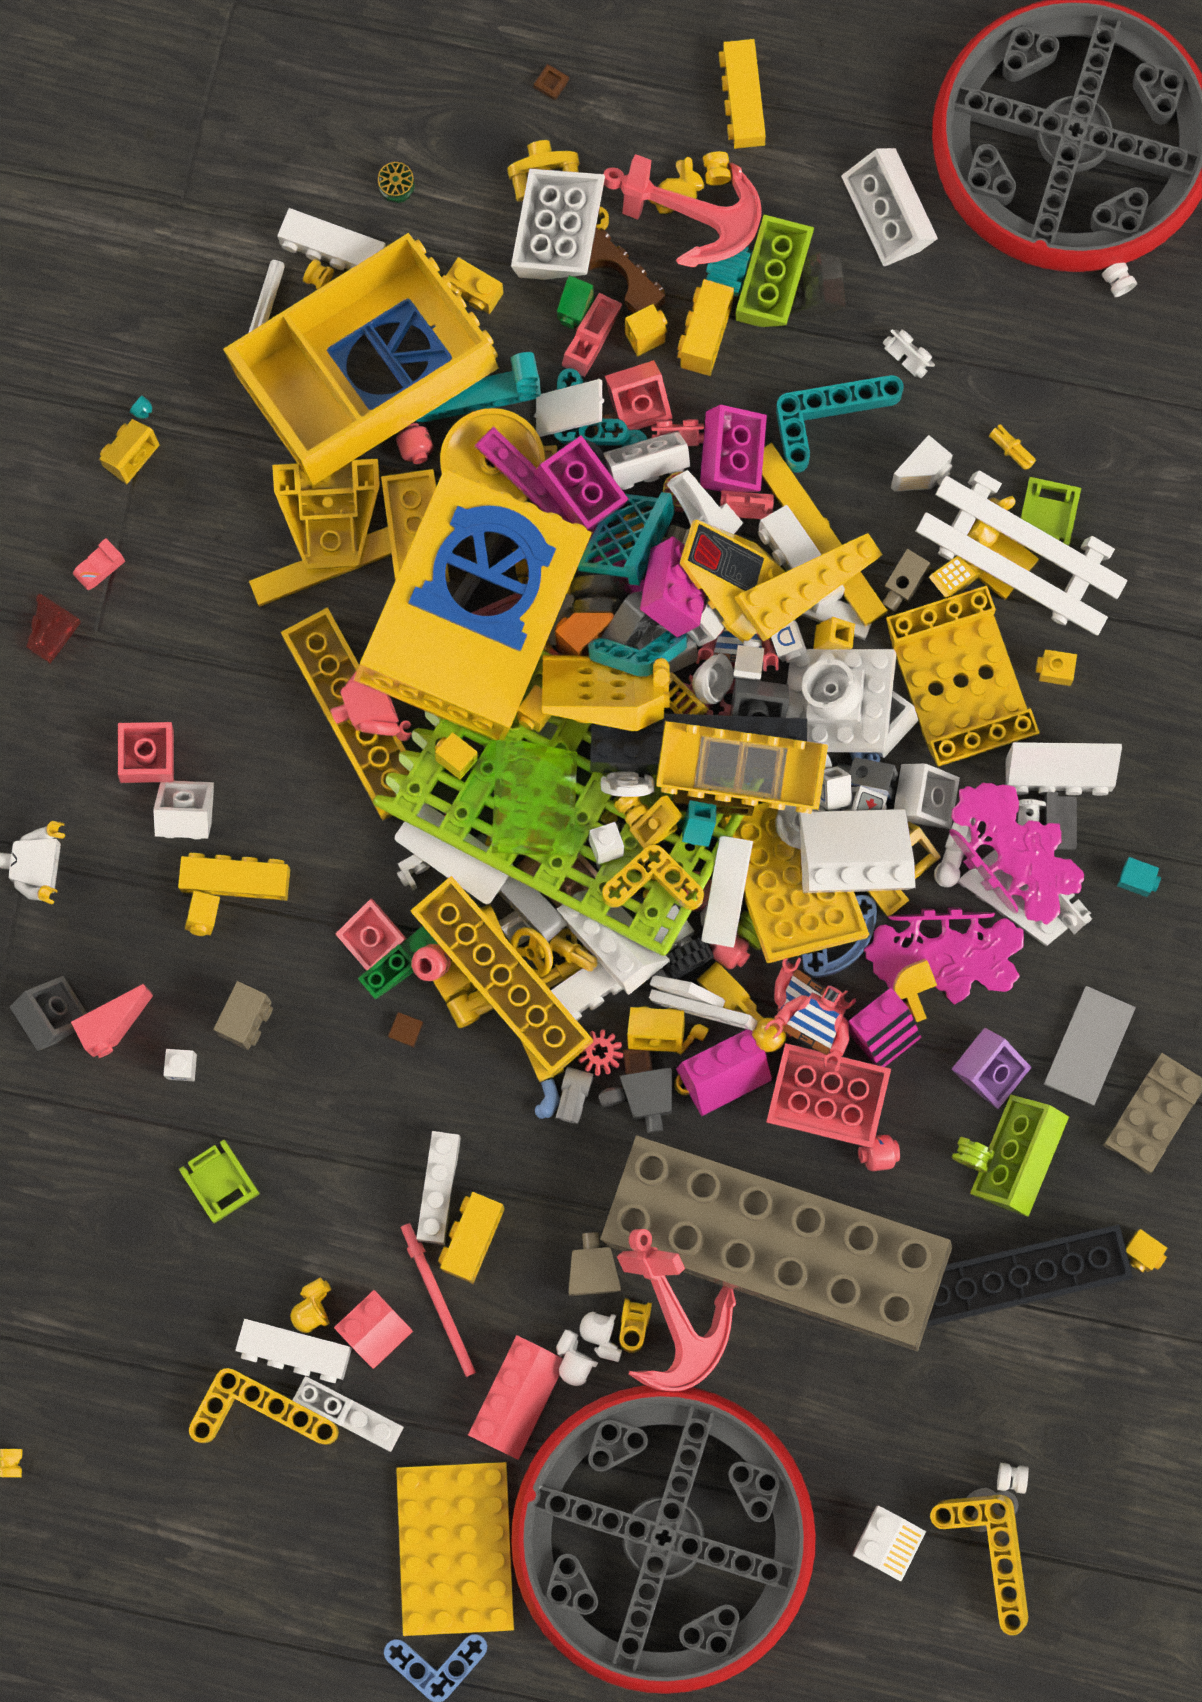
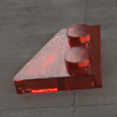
M39 593L36 599L38 602L36 616H33L32 633L29 635L27 648L51 664L81 621Z

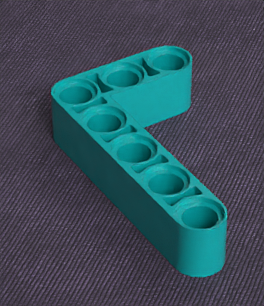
M525 352L511 357L512 372L484 377L416 421L428 422L472 413L481 409L497 408L536 399V397H540V380L534 354Z
M889 375L781 395L777 401L776 415L785 463L792 472L799 473L804 471L809 464L810 450L804 424L805 420L895 405L902 397V380L897 376ZM892 386L898 392L894 395H889L884 389ZM861 391H868L872 397L863 399L859 396V393ZM842 395L847 401L838 404L833 400V397ZM815 399L821 405L817 408H812L807 402ZM785 404H791L795 407V410L793 412H785L781 407ZM788 429H796L800 435L790 437L786 431ZM799 453L805 459L801 462H795L791 459V456Z

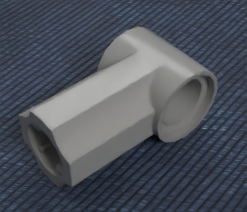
M567 1067L561 1088L563 1092L556 1119L574 1124L579 1123L585 1097H588L593 1073Z

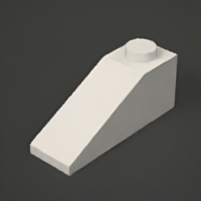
M744 641L743 646L738 645L734 678L760 681L764 648H759L760 643Z

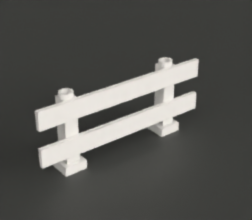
M981 471L972 474L968 482L973 486L971 490L945 476L935 495L960 509L952 526H949L926 512L915 532L940 545L938 554L943 558L952 560L957 555L1053 610L1051 619L1056 623L1065 626L1067 621L1070 620L1098 636L1108 617L1080 600L1089 584L1118 599L1127 580L1100 565L1101 561L1111 557L1115 549L1091 536L1086 538L1081 546V549L1085 551L1083 555L988 500L987 497L997 493L1002 483ZM977 518L1072 573L1073 576L1065 591L1060 590L968 537L967 534L975 519Z

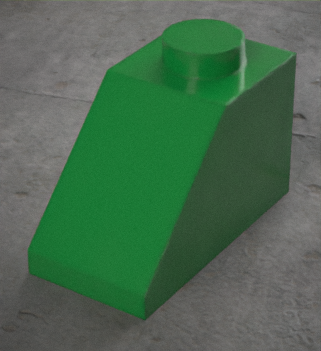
M569 275L557 309V319L560 320L562 325L571 329L579 327L594 302L593 285Z

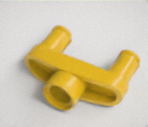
M541 140L530 143L527 146L529 157L521 159L507 168L509 179L513 181L517 201H523L529 169H563L566 172L579 173L578 165L580 163L576 152H552L550 141Z

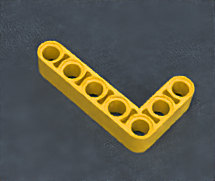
M229 1368L219 1371L189 1427V1434L196 1442L208 1443L212 1441L236 1399L324 1445L335 1442L339 1434L338 1427L334 1422ZM231 1373L235 1376L236 1383L232 1388L226 1389L222 1385V1379L225 1375ZM256 1386L260 1391L259 1398L254 1402H250L246 1397L248 1388ZM214 1398H219L223 1403L222 1410L219 1413L213 1414L209 1409V1404ZM275 1399H281L284 1403V1409L280 1414H273L270 1410V1404ZM304 1411L308 1415V1422L305 1426L298 1427L294 1422V1417L298 1412ZM205 1422L208 1424L210 1432L207 1437L200 1438L196 1434V1428L199 1424ZM324 1424L330 1425L333 1432L332 1436L327 1440H322L318 1435L319 1428Z
M1005 1495L949 1499L939 1502L930 1514L931 1521L937 1528L950 1529L987 1526L999 1624L1004 1633L1008 1635L1019 1634L1028 1623V1610L1012 1501ZM993 1504H1002L1006 1510L1005 1515L999 1516L995 1514ZM966 1506H974L978 1510V1517H969L966 1513ZM940 1508L949 1510L951 1514L949 1521L941 1519L939 1516ZM997 1531L1006 1532L1009 1536V1543H1001L997 1539ZM1003 1558L1010 1560L1013 1564V1570H1004L1000 1565V1560ZM1010 1586L1014 1588L1017 1597L1014 1599L1008 1598L1004 1593V1587ZM1015 1614L1018 1616L1020 1626H1012L1008 1622V1615Z

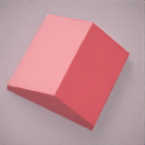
M370 899L336 933L337 937L366 971L398 944L401 945L407 939L373 899Z

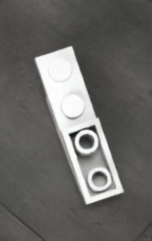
M306 1376L292 1400L390 1452L404 1428Z

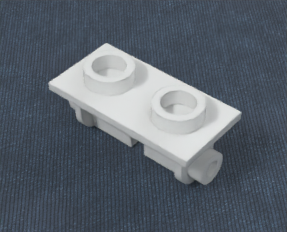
M903 329L900 332L898 330H891L890 332L895 336L893 338L888 336L883 341V344L886 346L885 350L898 361L904 354L908 356L902 365L914 377L922 378L927 373L926 366H935L930 360L932 358L931 354L922 347L919 349L911 343L914 339Z
M1060 893V914L1058 916L1064 925L1073 934H1076L1092 920L1090 917L1091 912L1087 910L1079 899L1071 904L1069 900L1075 894L1064 895Z

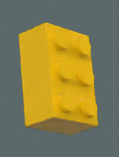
M705 279L703 280L702 287H696L692 308L694 312L690 310L688 312L685 323L686 336L681 335L677 349L679 350L677 358L681 359V368L711 376L733 306L734 288Z
M472 1192L470 1197L465 1196L460 1207V1211L463 1214L460 1222H454L449 1234L452 1239L449 1248L444 1246L438 1260L442 1264L440 1268L443 1272L469 1283H474L505 1210L503 1204L475 1192Z

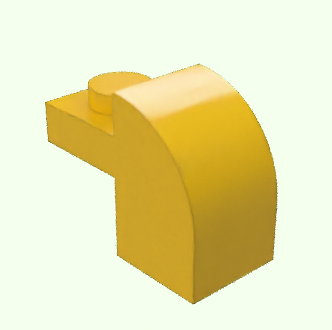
M922 959L904 967L896 976L893 984V990L900 999H907V1002L904 1003L909 1008L916 1022L927 1019L917 993L937 986L928 961Z

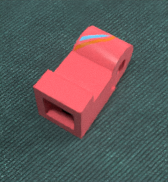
M106 538L87 557L88 559L80 563L73 571L75 578L87 590L97 586L125 562L122 554Z

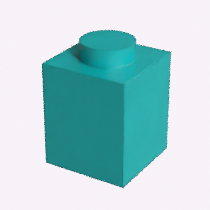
M689 801L682 824V842L709 847L716 824V805Z
M1129 857L1125 862L1117 886L1148 897L1151 891L1156 892L1161 880V877L1157 876L1159 868Z

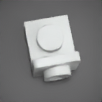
M414 854L398 863L401 871L397 875L404 887L410 885L411 889L415 890L417 886L410 874L414 872L416 875L420 874L430 866Z

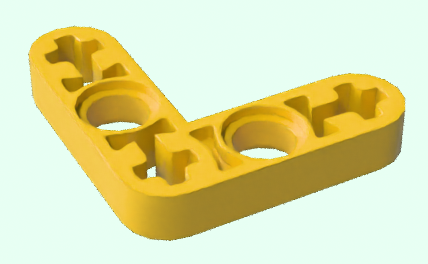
M657 845L646 847L606 883L602 892V898L606 905L614 908L619 907L654 877L685 909H697L702 904L704 897L701 886L663 848ZM648 854L653 856L658 854L659 863L651 862L647 866V870L650 872L647 873L643 866L649 861ZM630 870H638L642 874V879L639 882L633 883L627 879L626 875ZM676 871L680 875L679 882L676 884L668 883L665 880L666 873ZM621 879L626 887L620 890V898L617 899L616 897H613L612 899H610L609 890L612 889L613 891H616L617 889H619L621 887V882L619 880ZM685 881L687 882L685 889L691 894L695 891L697 893V901L693 899L686 900L687 893L681 888Z

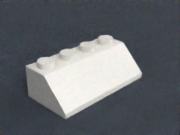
M895 148L874 150L841 176L883 266L916 254L938 239Z
M588 890L577 892L572 897L582 902ZM564 904L557 908V911L564 918L571 932L597 958V961L628 995L670 961L666 955L661 956ZM621 906L611 907L607 913L608 916L629 927L633 921L631 916Z

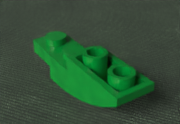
M422 926L401 945L398 944L360 976L358 980L376 1000L413 973L412 958L417 950L426 945L438 943Z

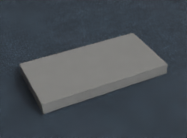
M1085 986L1043 1085L1094 1106L1136 1007Z

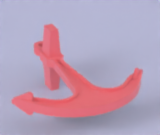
M636 154L632 160L628 175L624 176L620 169L614 167L604 171V185L609 189L621 188L624 194L622 214L638 219L642 213L644 201L650 199L705 223L718 232L720 238L716 242L701 247H694L677 258L678 264L695 267L698 264L727 259L746 248L757 233L761 218L760 198L753 184L742 172L741 167L734 163H729L728 169L730 170L732 185L739 197V202L729 207L713 205L655 187L649 180L651 160Z
M634 1229L629 1236V1244L633 1250L623 1251L617 1258L624 1272L644 1275V1278L651 1280L675 1343L676 1352L673 1364L667 1371H629V1375L642 1384L657 1390H686L700 1383L712 1372L725 1350L731 1329L732 1311L736 1305L734 1292L731 1288L722 1287L714 1301L716 1308L711 1328L703 1337L698 1336L665 1275H679L685 1269L679 1254L659 1251L657 1248L651 1247V1233L646 1229Z

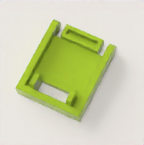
M1030 477L1021 519L1057 540L1063 539V543L1069 546L1081 488ZM1041 488L1065 493V501L1061 502L1039 497Z
M225 1139L220 1142L222 1148L226 1151L223 1154L214 1145L188 1162L194 1173L189 1175L188 1170L184 1166L179 1168V1171L214 1224L260 1194ZM240 1189L244 1196L222 1210L217 1202Z

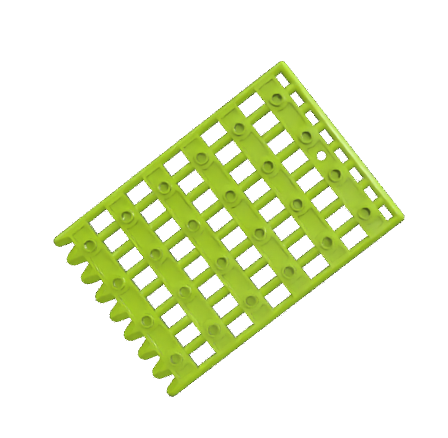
M542 651L520 705L535 685L542 688L543 655L551 654ZM425 711V717L436 727L435 730L421 728L413 730L412 739L423 749L422 752L418 753L407 750L400 752L399 761L410 773L408 775L388 774L386 776V784L397 795L395 798L378 795L374 798L373 804L661 956L667 955L692 910L681 906L657 880L650 879L643 886L649 890V893L642 904L629 898L622 905L637 913L630 927L607 915L611 907L603 901V887L644 850L629 829L631 827L627 823L620 833L624 844L622 857L601 863L602 867L595 879L572 868L579 854L597 863L592 848L586 846L585 843L589 838V830L604 826L598 823V820L605 809L625 819V815L619 813L615 808V802L610 800L612 795L601 791V778L604 776L607 779V775L610 773L590 772V760L576 753L583 740L591 744V732L588 731L591 723H580L574 719L552 715L547 722L558 728L550 740L532 730L524 728L519 723L516 713L503 743H499ZM452 732L461 739L465 736L485 746L480 758L471 767L473 770L466 782L444 772L445 768L435 760V746L443 737L448 738ZM523 738L545 749L538 762L516 751ZM510 760L533 771L526 784L503 773ZM570 762L592 773L586 786L563 775ZM653 774L650 775L654 778V791L640 796V801L643 804H647L649 808L663 796L667 795L670 800L673 797V794L661 792V787L656 786L657 775ZM711 777L712 780L725 787H734L735 777ZM752 778L749 785L743 782L742 790L757 792L765 778ZM437 781L459 791L452 805L430 794ZM497 783L520 794L513 807L490 796ZM557 785L580 796L573 809L550 798ZM424 803L447 814L440 827L417 816ZM484 805L507 816L500 829L478 819ZM544 807L567 818L560 832L538 821ZM680 812L683 815L681 820L684 821L686 812ZM716 814V824L712 836L718 839L720 836L733 837L744 815H729L731 818L725 829L718 827V824L724 814ZM471 828L494 838L487 852L464 841ZM531 830L554 840L547 854L525 843ZM673 832L664 838V840L675 845L670 856L704 889L714 871L719 840L712 852L706 850V846L694 845L695 849L693 851H687L685 849L687 843L682 842V833L679 836ZM519 852L541 863L534 877L512 866ZM648 854L650 862L655 861L656 863H659L658 854L654 856ZM700 858L706 861L698 875L693 872V869ZM630 870L626 877L628 880L636 883L642 879V874ZM669 871L665 875V880L670 884H676L680 880V875L676 871ZM566 877L589 888L582 902L559 890ZM621 879L619 880L621 882V887L619 889H617L616 891H613L612 889L609 890L610 899H612L613 897H616L617 899L620 898L619 893L622 886L624 885ZM695 891L692 894L689 893L686 900L693 899L697 901V893ZM676 904L681 908L675 919L672 920L667 916L673 905ZM661 927L668 929V932L662 943H659L655 938Z

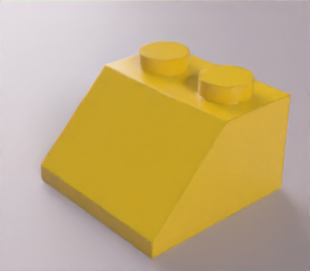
M133 419L128 424L125 423L120 427L117 432L118 437L112 444L108 443L102 449L101 457L99 458L102 466L126 485L159 447L154 431Z

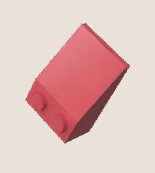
M142 984L72 1021L71 1023L84 1049L93 1057L98 1055L101 1058L110 1054L113 1051L112 1047L118 1045L153 997L151 991Z

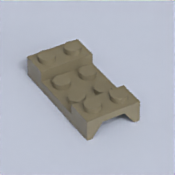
M1161 1053L1103 1146L1137 1164L1148 1175L1151 1174L1188 1112L1202 1093V1078Z

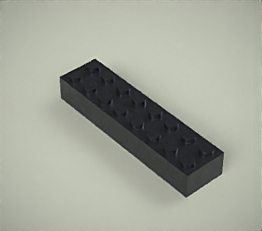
M664 713L663 719L638 731L591 723L590 772L612 773L629 771L638 774L657 775L665 721L807 741V718ZM710 741L705 776L735 777L740 745ZM748 747L743 778L773 779L777 751Z
M1120 1225L946 1265L926 1328L1132 1279L1133 1276Z

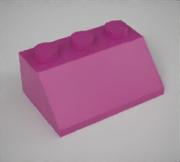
M719 405L706 411L700 485L703 488L719 492L761 491L767 415Z
M748 1029L683 1061L676 1068L701 1116L772 1081L766 1053L756 1045V1041L752 1037V1031Z

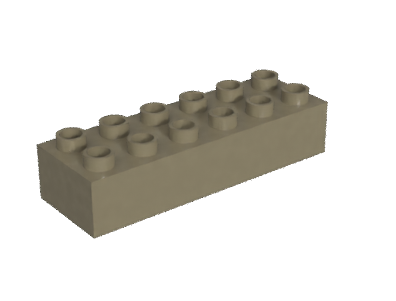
M639 1136L635 1137L600 1238L608 1247L622 1252L632 1251L633 1249L629 1244L630 1233L634 1229H646L652 1236L651 1247H655L659 1251L679 1254L685 1267L682 1271L684 1273L917 1352L952 1250L949 1239Z

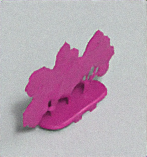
M982 783L976 789L970 786L960 789V801L952 809L951 817L958 825L970 827L971 842H968L955 829H950L949 832L955 843L967 857L964 863L970 870L976 868L984 878L980 883L985 890H993L1010 911L1015 914L1018 912V907L1011 896H1022L1025 901L1024 914L1027 920L1042 921L1045 925H1048L1060 914L1059 894L1070 895L1079 893L1081 891V882L1084 881L1083 871L1071 859H1062L1054 856V850L1062 842L1060 824L1048 823L1044 826L1038 821L1028 820L1023 826L1019 825L1016 822L1019 800L1014 786L1003 784L996 786L992 783ZM975 818V824L972 826L970 820ZM980 821H984L986 831L981 838H978V835L981 834L977 831ZM987 836L993 838L992 841L986 842L984 839ZM981 844L990 845L997 851L998 859L989 867L976 853V849ZM997 869L1003 870V872L1012 876L1013 880L1008 890L1003 887L993 874ZM1025 884L1028 885V889L1025 891L1019 889Z
M959 907L948 908V913H935V910L932 908H921V914L888 916L890 920L909 921L911 925L901 933H897L893 927L888 925L878 926L874 931L873 943L865 947L864 952L866 953V958L873 962V973L879 979L886 981L889 988L892 987V989L896 976L904 967L926 959L937 984L935 987L940 991L944 990L947 998L955 1005L970 994L971 983L974 980L985 985L988 990L1006 992L1013 987V983L1019 978V973L1014 964L1008 961V957L1023 948L1024 934L1023 929L1016 928L1014 923L1008 918L1000 919L991 928L986 929L978 923V918L993 917L995 915L994 912H962V909ZM949 919H971V925L967 933L961 934L949 928ZM941 920V935L937 938L925 937L919 931L921 921ZM977 932L983 934L982 940H978ZM911 933H913V942L908 948H903L902 943L905 937L911 938ZM900 936V940L894 943V937ZM918 936L923 939V943L917 942Z

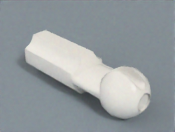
M975 818L970 820L972 826L975 824ZM954 822L951 829L957 830L968 842H971L970 827L960 826ZM949 834L943 860L934 870L936 882L943 887H952L960 879L959 867L965 855Z

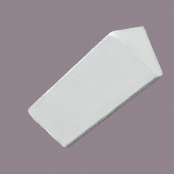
M720 836L703 927L702 942L734 947L753 841Z

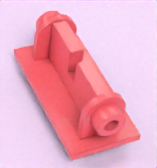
M696 419L683 420V424H672V420L657 421V425H651L652 431H657V434H652V438L678 430L687 446H699V444L704 442V433H699V429H704V424H699Z
M722 491L720 506L727 503L739 518L761 520L772 514L774 495Z

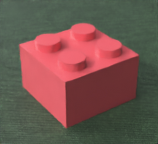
M172 722L118 723V776L120 783L174 782V731Z

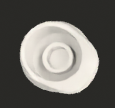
M722 653L713 655L696 670L692 679V687L695 695L701 702L716 704L724 698L734 677L733 667L729 659Z

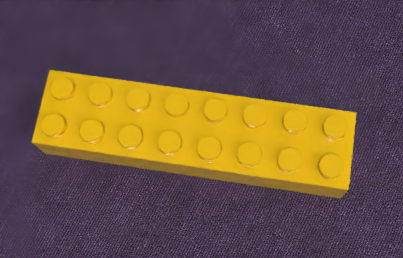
M327 607L282 631L281 634L371 801L373 802L374 798L378 795L395 798L397 794L386 784V776L390 773L403 775L410 773L399 761L400 752L406 751L401 740L396 735L387 736L357 731L350 719L336 724L332 716L331 709L345 704L340 691L358 670L359 664ZM375 806L382 821L393 816Z
M452 876L411 910L415 918L552 1077L594 1042L590 1035Z

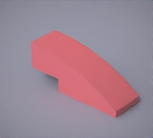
M601 293L598 294L579 325L576 336L564 354L563 367L575 369L580 375L586 376L620 312L622 303Z

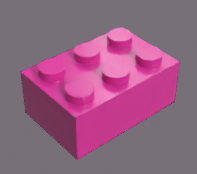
M579 436L544 461L534 471L570 522L583 525L587 531L622 507L628 500L627 496L582 436Z
M673 536L650 550L640 610L673 635L679 637L700 626L705 592L702 588L697 589L680 565L685 544Z

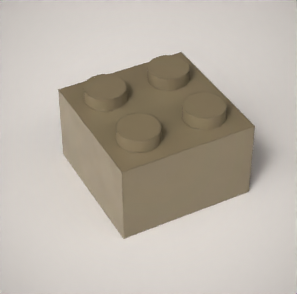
M237 981L213 1030L219 1037L249 1050L250 1046H255L259 1040L261 1031L258 1029L262 1021L267 1022L272 1013L273 1007L270 1006L272 1002L266 994Z

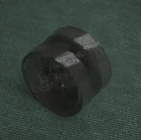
M586 575L572 579L571 596L576 601L571 603V615L573 613H613L615 615L624 602L623 599L628 597V580L613 575Z

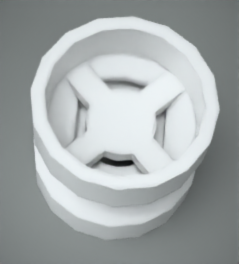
M1126 263L1113 264L1102 273L1104 280L1112 286L1111 291L1114 297H1119L1129 292L1137 285L1135 278L1128 274Z
M1000 1463L997 1490L1006 1491L1014 1489L1016 1493L1025 1494L1028 1482V1466L1020 1465L1015 1468L1011 1467L1010 1464Z

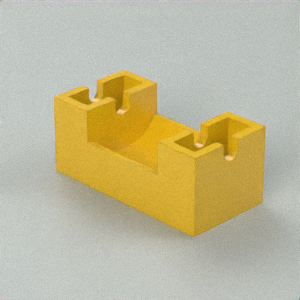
M433 469L381 477L395 580L437 487ZM446 564L445 570L446 582H450L448 564Z

